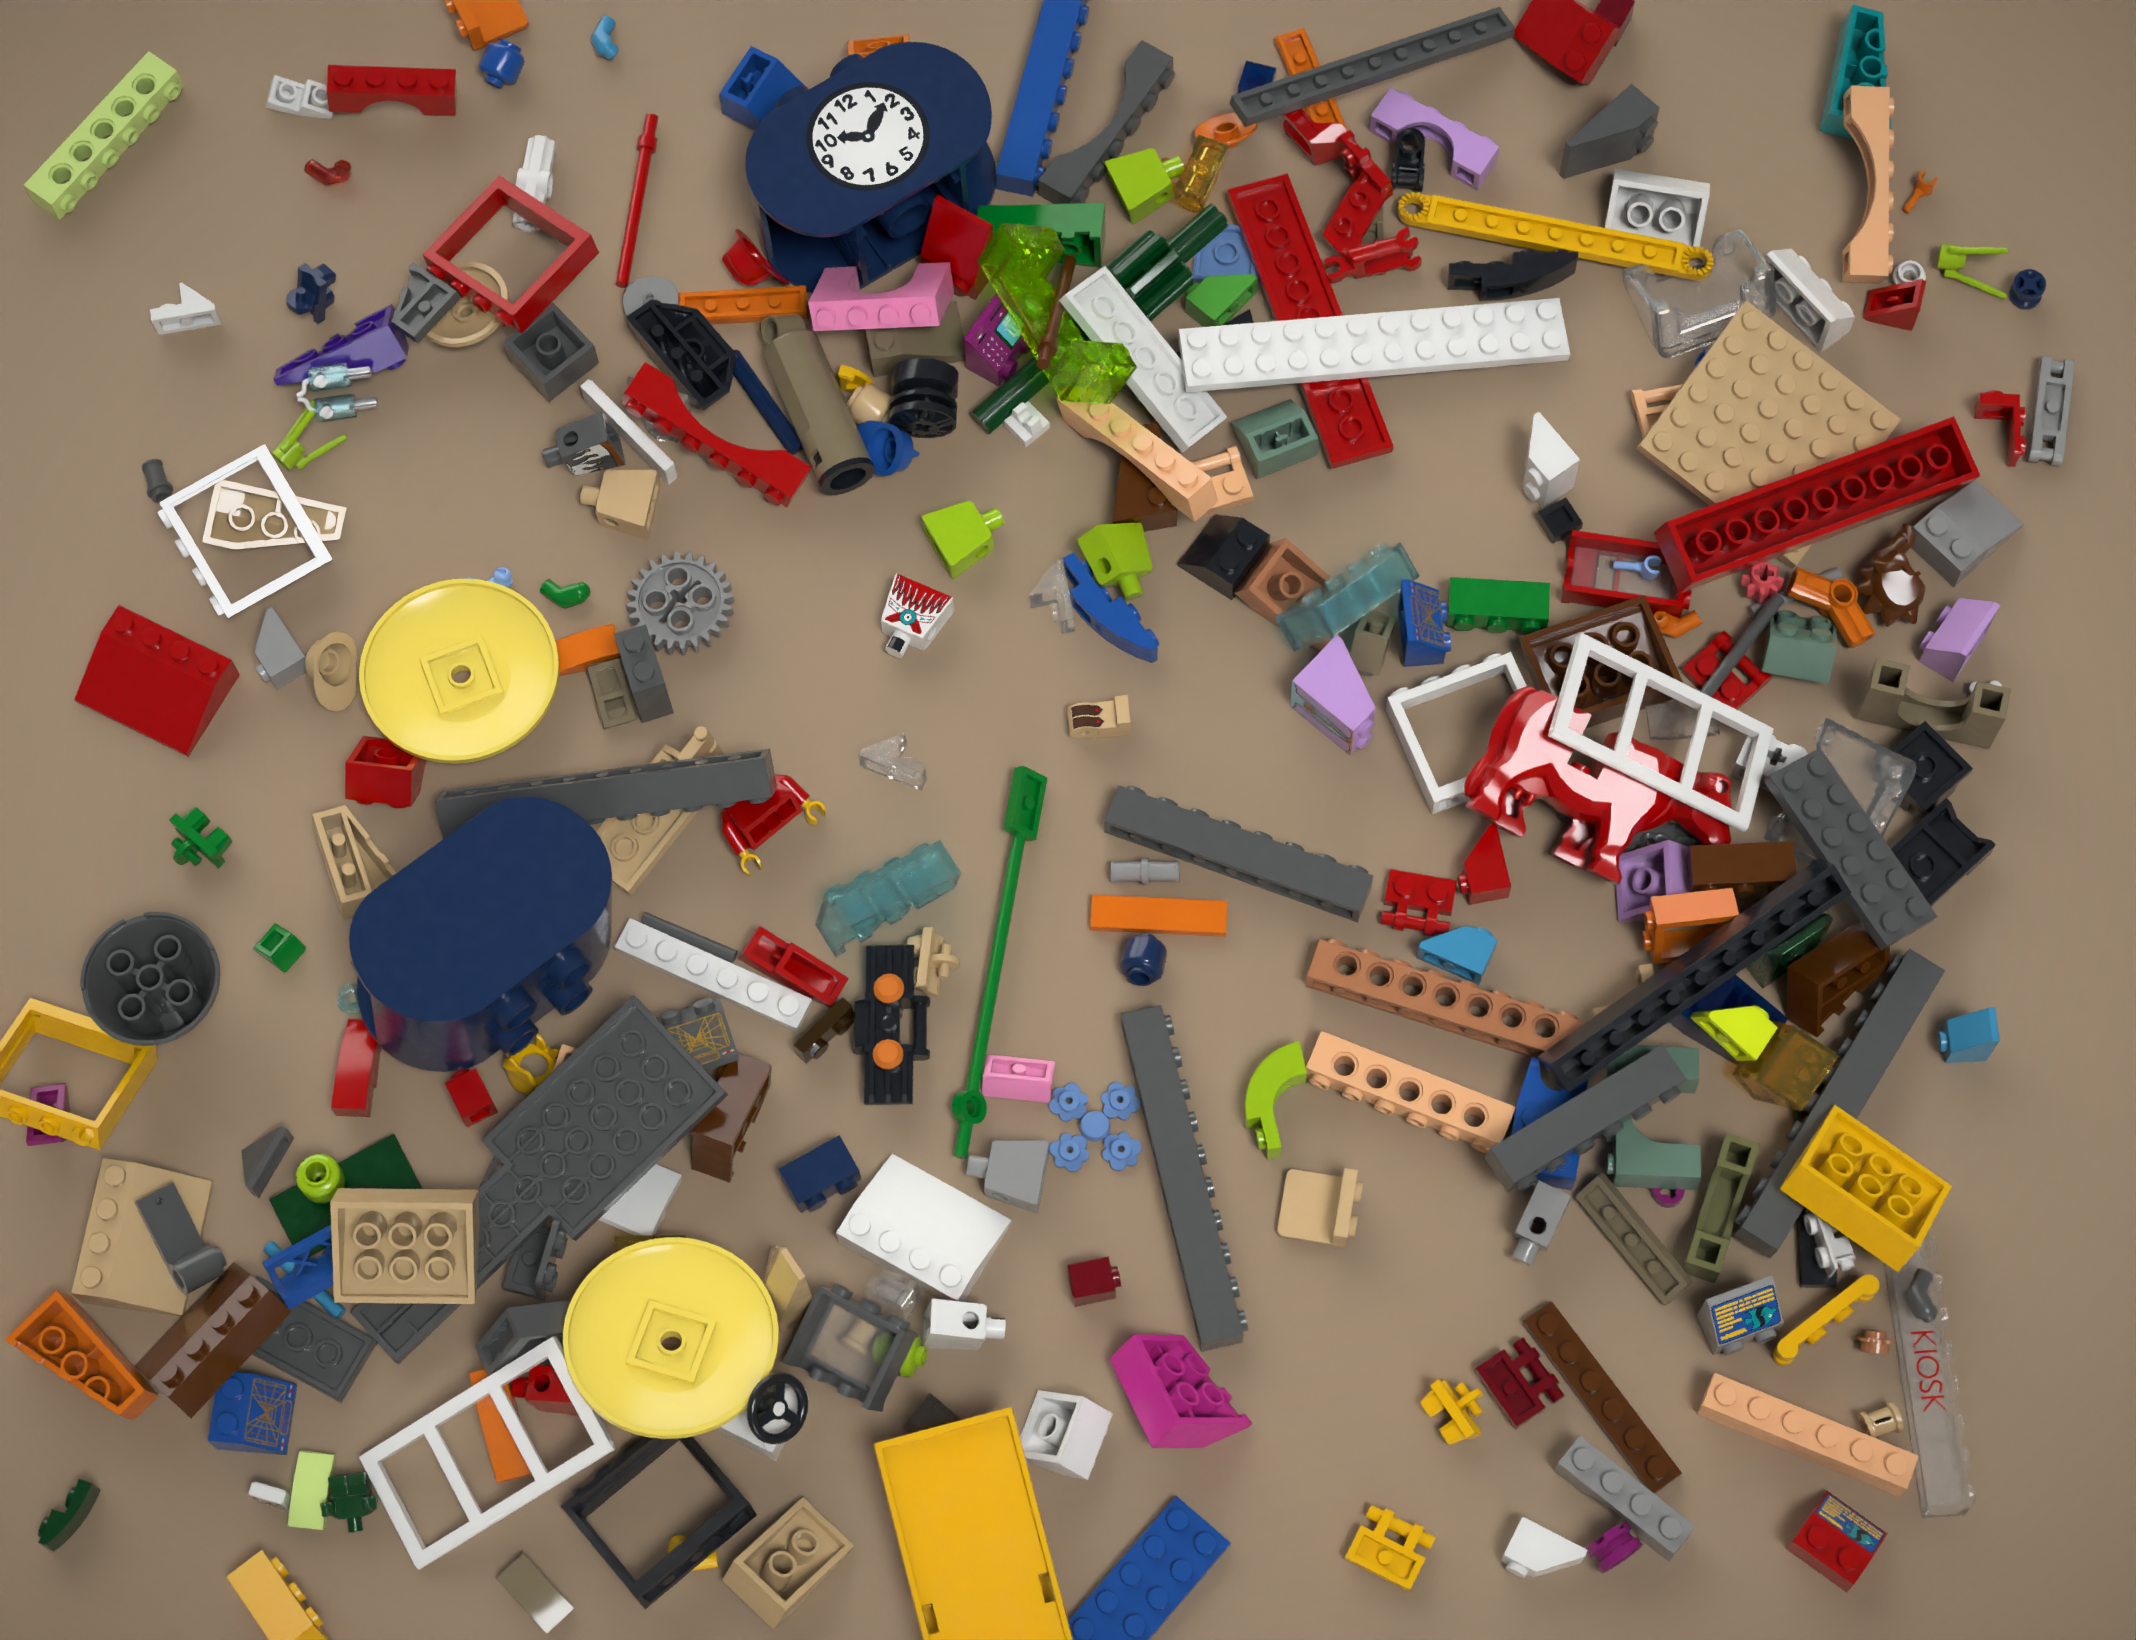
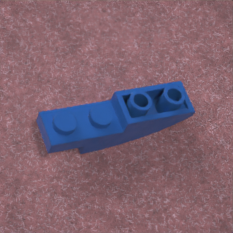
M1074 552L1064 557L1063 572L1074 586L1070 590V604L1079 616L1095 632L1120 650L1150 663L1155 662L1159 646L1158 639L1151 629L1145 630L1139 622L1141 617L1132 603L1127 605L1121 596L1112 601L1107 589L1102 585L1098 586L1093 580L1094 574L1089 564L1084 559L1080 561Z

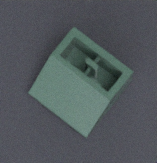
M1291 399L1231 422V426L1257 479L1317 456L1319 438L1306 412Z
M1788 610L1776 612L1767 626L1762 657V672L1829 684L1837 650L1836 625L1828 618L1821 616L1805 618Z

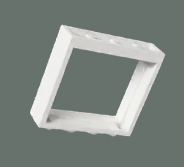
M265 444L159 502L162 510L157 512L167 529L174 527L180 537L174 542L183 557L191 556L197 567L192 569V572L201 587L207 584L214 596L208 599L218 616L225 613L227 618L332 560ZM258 461L314 558L231 605L174 507Z
M1511 652L1504 655L1500 653L1492 654L1480 664L1472 667L1470 665L1460 666L1453 670L1450 675L1442 678L1439 676L1430 677L1424 680L1420 686L1412 689L1403 687L1394 691L1390 697H1387L1386 712L1432 814L1462 804L1470 799L1464 793L1466 777L1438 787L1404 710L1505 673L1515 693L1518 689L1526 687V683Z

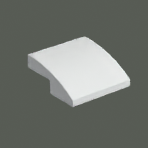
M656 1164L598 1220L644 1240L652 1239L665 1217L666 1207L681 1184L682 1175Z

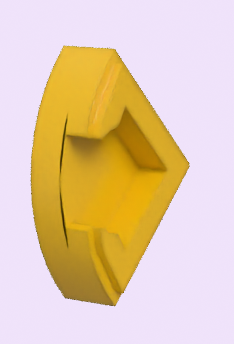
M840 365L838 373L840 389L854 392L858 385L861 387L867 384L874 385L872 379L865 373L849 366Z

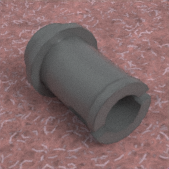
M152 459L143 463L142 471L145 474L149 487L147 489L148 497L152 498L154 502L159 503L172 496L173 486L167 482L162 461Z

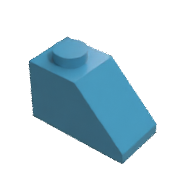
M1464 926L1421 941L1417 959L1480 985L1495 952L1498 939L1494 938L1493 934L1484 928L1474 927L1473 929L1469 926Z
M1986 1008L1948 1019L1945 1022L1941 1031L1937 1032V1048L1939 1052H1943L1945 1063L1987 1061L2000 1041L1996 1008Z

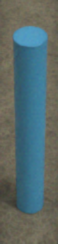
M271 1241L265 1246L263 1251L271 1258L283 1250L274 1241ZM286 1262L280 1267L289 1274L293 1271L296 1263ZM326 1290L313 1296L327 1312L337 1319H340L345 1314L346 1309L340 1303H334V1298Z

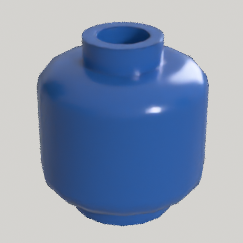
M498 39L497 43H489L478 66L480 72L486 76L484 81L499 89H502L503 84H515L525 63L524 57L520 54L521 48L502 39Z

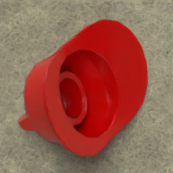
M735 229L737 239L722 257L723 263L738 282L746 285H756L772 276L789 285V281L763 257L749 237L741 230Z

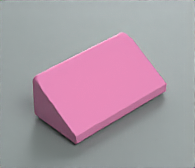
M987 1055L983 1073L982 1094L987 1097L1049 1103L1052 1094L1055 1062Z

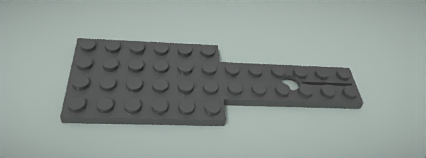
M635 995L625 1002L482 1139L484 1144L504 1165L478 1189L480 1227L477 1289L551 1218L561 1220L562 1229L567 1231L566 1233L573 1240L577 1241L728 1095ZM359 1303L351 1313L393 1361L400 1364L461 1304Z

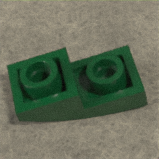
M79 1479L76 1488L72 1487L65 1501L66 1513L52 1509L49 1517L43 1519L38 1532L39 1544L51 1551H55L62 1546L82 1525L101 1490L94 1484Z

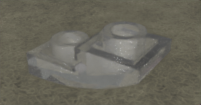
M1679 701L1646 706L1650 739H1691L1698 710L1686 704L1680 705ZM1712 717L1706 737L1720 735L1718 720Z

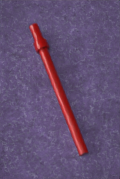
M651 113L646 114L643 134L639 136L637 144L639 157L615 284L620 288H626L629 284L651 156L656 152L658 141L655 137L658 116Z

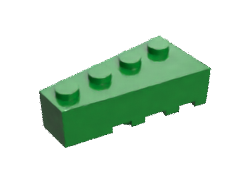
M1105 203L978 206L977 216L993 225L995 257L1063 264L1064 257L1072 255L1076 258V265L1101 268L1106 235Z

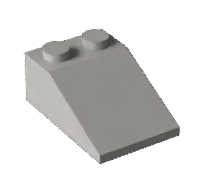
M1975 480L1936 506L1913 526L1915 542L1911 548L1950 585L1955 587L2021 529L2024 524Z

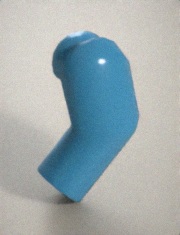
M604 15L592 35L591 42L599 56H605L606 59L611 60L619 50L618 46L612 43L610 38L616 22L611 17Z

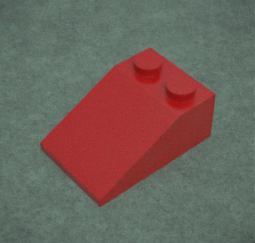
M1532 0L1516 26L1514 37L1580 83L1590 84L1623 29L1578 0Z
M937 195L933 202L920 254L921 264L950 262L954 292L960 296L967 295L976 300L996 272L993 225Z

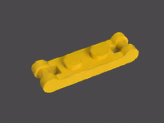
M1871 1274L1863 1275L1780 1340L1773 1350L1772 1358L1774 1362L1779 1366L1789 1365L1798 1354L1799 1347L1804 1343L1808 1342L1811 1346L1828 1333L1824 1328L1832 1321L1839 1325L1852 1315L1854 1310L1851 1307L1855 1303L1871 1301L1880 1287L1878 1279Z

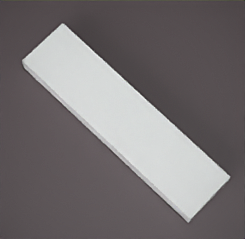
M588 379L580 386L584 401L596 413L602 412L619 436L653 470H657L658 475L668 485L677 479L674 462L592 380Z

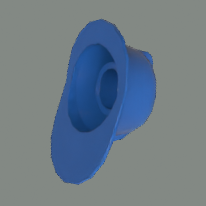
M866 421L857 426L874 464V474L891 476L895 472H901L909 466L913 457L919 456V452L914 450L910 435L893 424Z

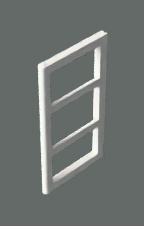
M1580 633L1574 642L1548 737L1733 828L1746 832L1750 824L1774 728L1584 633ZM1588 656L1633 678L1614 750L1568 728ZM1646 685L1698 710L1679 783L1627 758ZM1711 717L1753 738L1735 810L1692 790Z
M551 1337L359 1456V1459L415 1567L420 1570L614 1451L616 1447L600 1416L588 1406L573 1385L567 1370L564 1349L558 1338ZM547 1359L551 1362L594 1443L591 1447L550 1472L547 1471L503 1388L506 1384ZM491 1395L535 1481L482 1513L438 1427ZM424 1435L469 1519V1522L427 1548L382 1464V1461Z

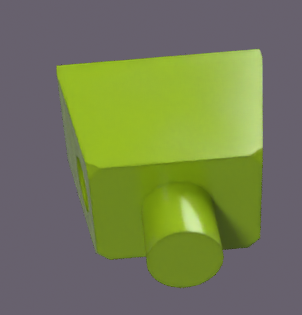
M1154 148L1104 162L1108 177L1132 225L1172 200L1175 194L1171 180L1186 173L1179 156L1162 163Z
M965 501L921 516L923 531L951 579L958 577L991 553L994 549L991 531L1005 525L1004 519L997 507L980 515L972 501Z
M1141 522L1096 525L1077 539L1100 585H1119L1124 599L1127 601L1136 599L1143 594L1139 580L1152 571L1153 565Z

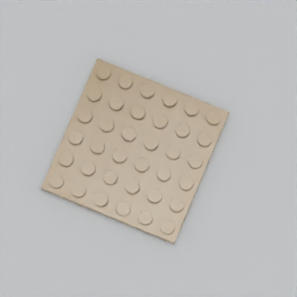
M1746 300L1648 431L1636 450L1711 506L1885 442L1901 419ZM1811 545L1777 558L1793 569L1798 565Z

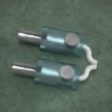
M348 362L308 368V378L303 381L301 392L297 393L298 402H303L309 411L313 410L316 413L318 423L358 417V410L378 407L376 397L355 399V395L352 393L315 398V408H313L309 401L302 396L307 391L308 383L312 392L351 387V380L371 377L372 369L370 366L350 369Z

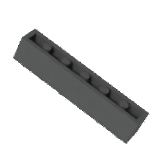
M1662 1044L1492 1146L1484 1158L1507 1193L1516 1187L1522 1191L1538 1180L1536 1175L1547 1169L1550 1174L1567 1163L1565 1158L1576 1152L1580 1156L1596 1145L1594 1143L1595 1139L1602 1135H1605L1608 1139L1624 1128L1622 1123L1633 1117L1635 1122L1644 1118L1653 1111L1651 1108L1653 1104L1660 1100L1663 1104H1666L1681 1094L1679 1088L1685 1082L1686 1077Z

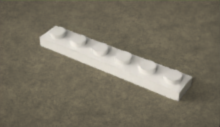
M629 918L614 947L618 953L797 1033L813 1004L812 999L631 918Z

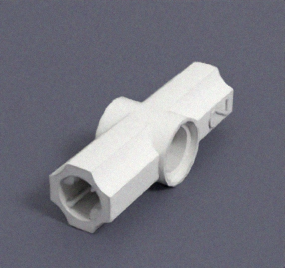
M535 135L533 138L528 139L523 168L518 170L516 186L543 204H546V200L551 198L553 190L552 167L556 143L546 136ZM514 212L513 225L515 228L529 233L541 230Z

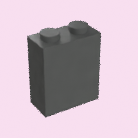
M646 624L614 634L642 723L673 714V708Z

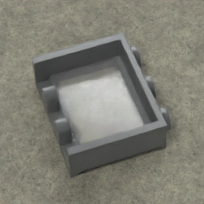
M834 1283L832 1288L819 1285L782 1362L786 1365L809 1372V1377L819 1382L833 1385L838 1388L837 1392L845 1397L858 1399L863 1402V1408L882 1412L885 1400L915 1338H918L919 1334L908 1329L910 1326L908 1321L891 1314L890 1318L880 1314L882 1308L866 1299H862L860 1303L851 1298L853 1292L839 1284Z

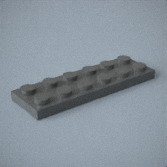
M1821 748L1774 772L1764 780L1816 858L1835 865L1852 892L1845 897V900L1881 951L1938 917Z

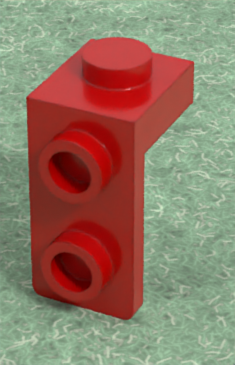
M1997 390L1980 393L1974 406V419L2007 420L2008 466L2015 467L2019 457L2024 456L2026 450V437L2021 436V426H2024L2025 407H2020V394H2003V392Z

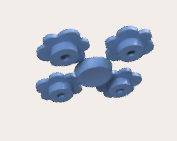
M1113 1082L1110 1084L1108 1092L1103 1093L1101 1096V1102L1104 1104L1103 1113L1100 1111H1090L1087 1114L1085 1105L1088 1102V1096L1085 1093H1081L1080 1087L1077 1084L1069 1083L1064 1089L1056 1088L1053 1091L1054 1098L1049 1103V1110L1055 1115H1060V1119L1064 1122L1070 1121L1071 1118L1081 1119L1080 1132L1083 1136L1076 1135L1072 1137L1070 1134L1064 1133L1061 1135L1060 1141H1054L1050 1145V1154L1055 1157V1166L1058 1168L1066 1167L1070 1172L1079 1171L1082 1167V1162L1089 1159V1152L1086 1150V1139L1100 1141L1104 1138L1106 1149L1103 1150L1102 1157L1105 1161H1110V1166L1113 1170L1122 1171L1126 1166H1135L1137 1164L1136 1156L1141 1152V1143L1136 1139H1131L1130 1134L1127 1132H1122L1119 1136L1115 1134L1108 1135L1111 1128L1109 1119L1118 1117L1120 1120L1125 1121L1129 1119L1130 1113H1135L1140 1109V1100L1135 1097V1088L1132 1086L1124 1087L1120 1082ZM1122 1099L1123 1102L1119 1103L1117 1100ZM1071 1100L1072 1103L1067 1104L1066 1101ZM1123 1148L1124 1151L1119 1152L1118 1149ZM1071 1149L1073 1152L1068 1153L1067 1150Z

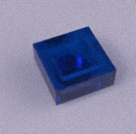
M1246 61L1238 85V93L1274 82L1277 68Z

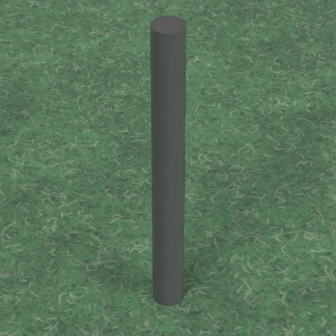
M1774 593L1701 688L1700 692L1710 697L1715 694L1784 603V599L1780 595Z

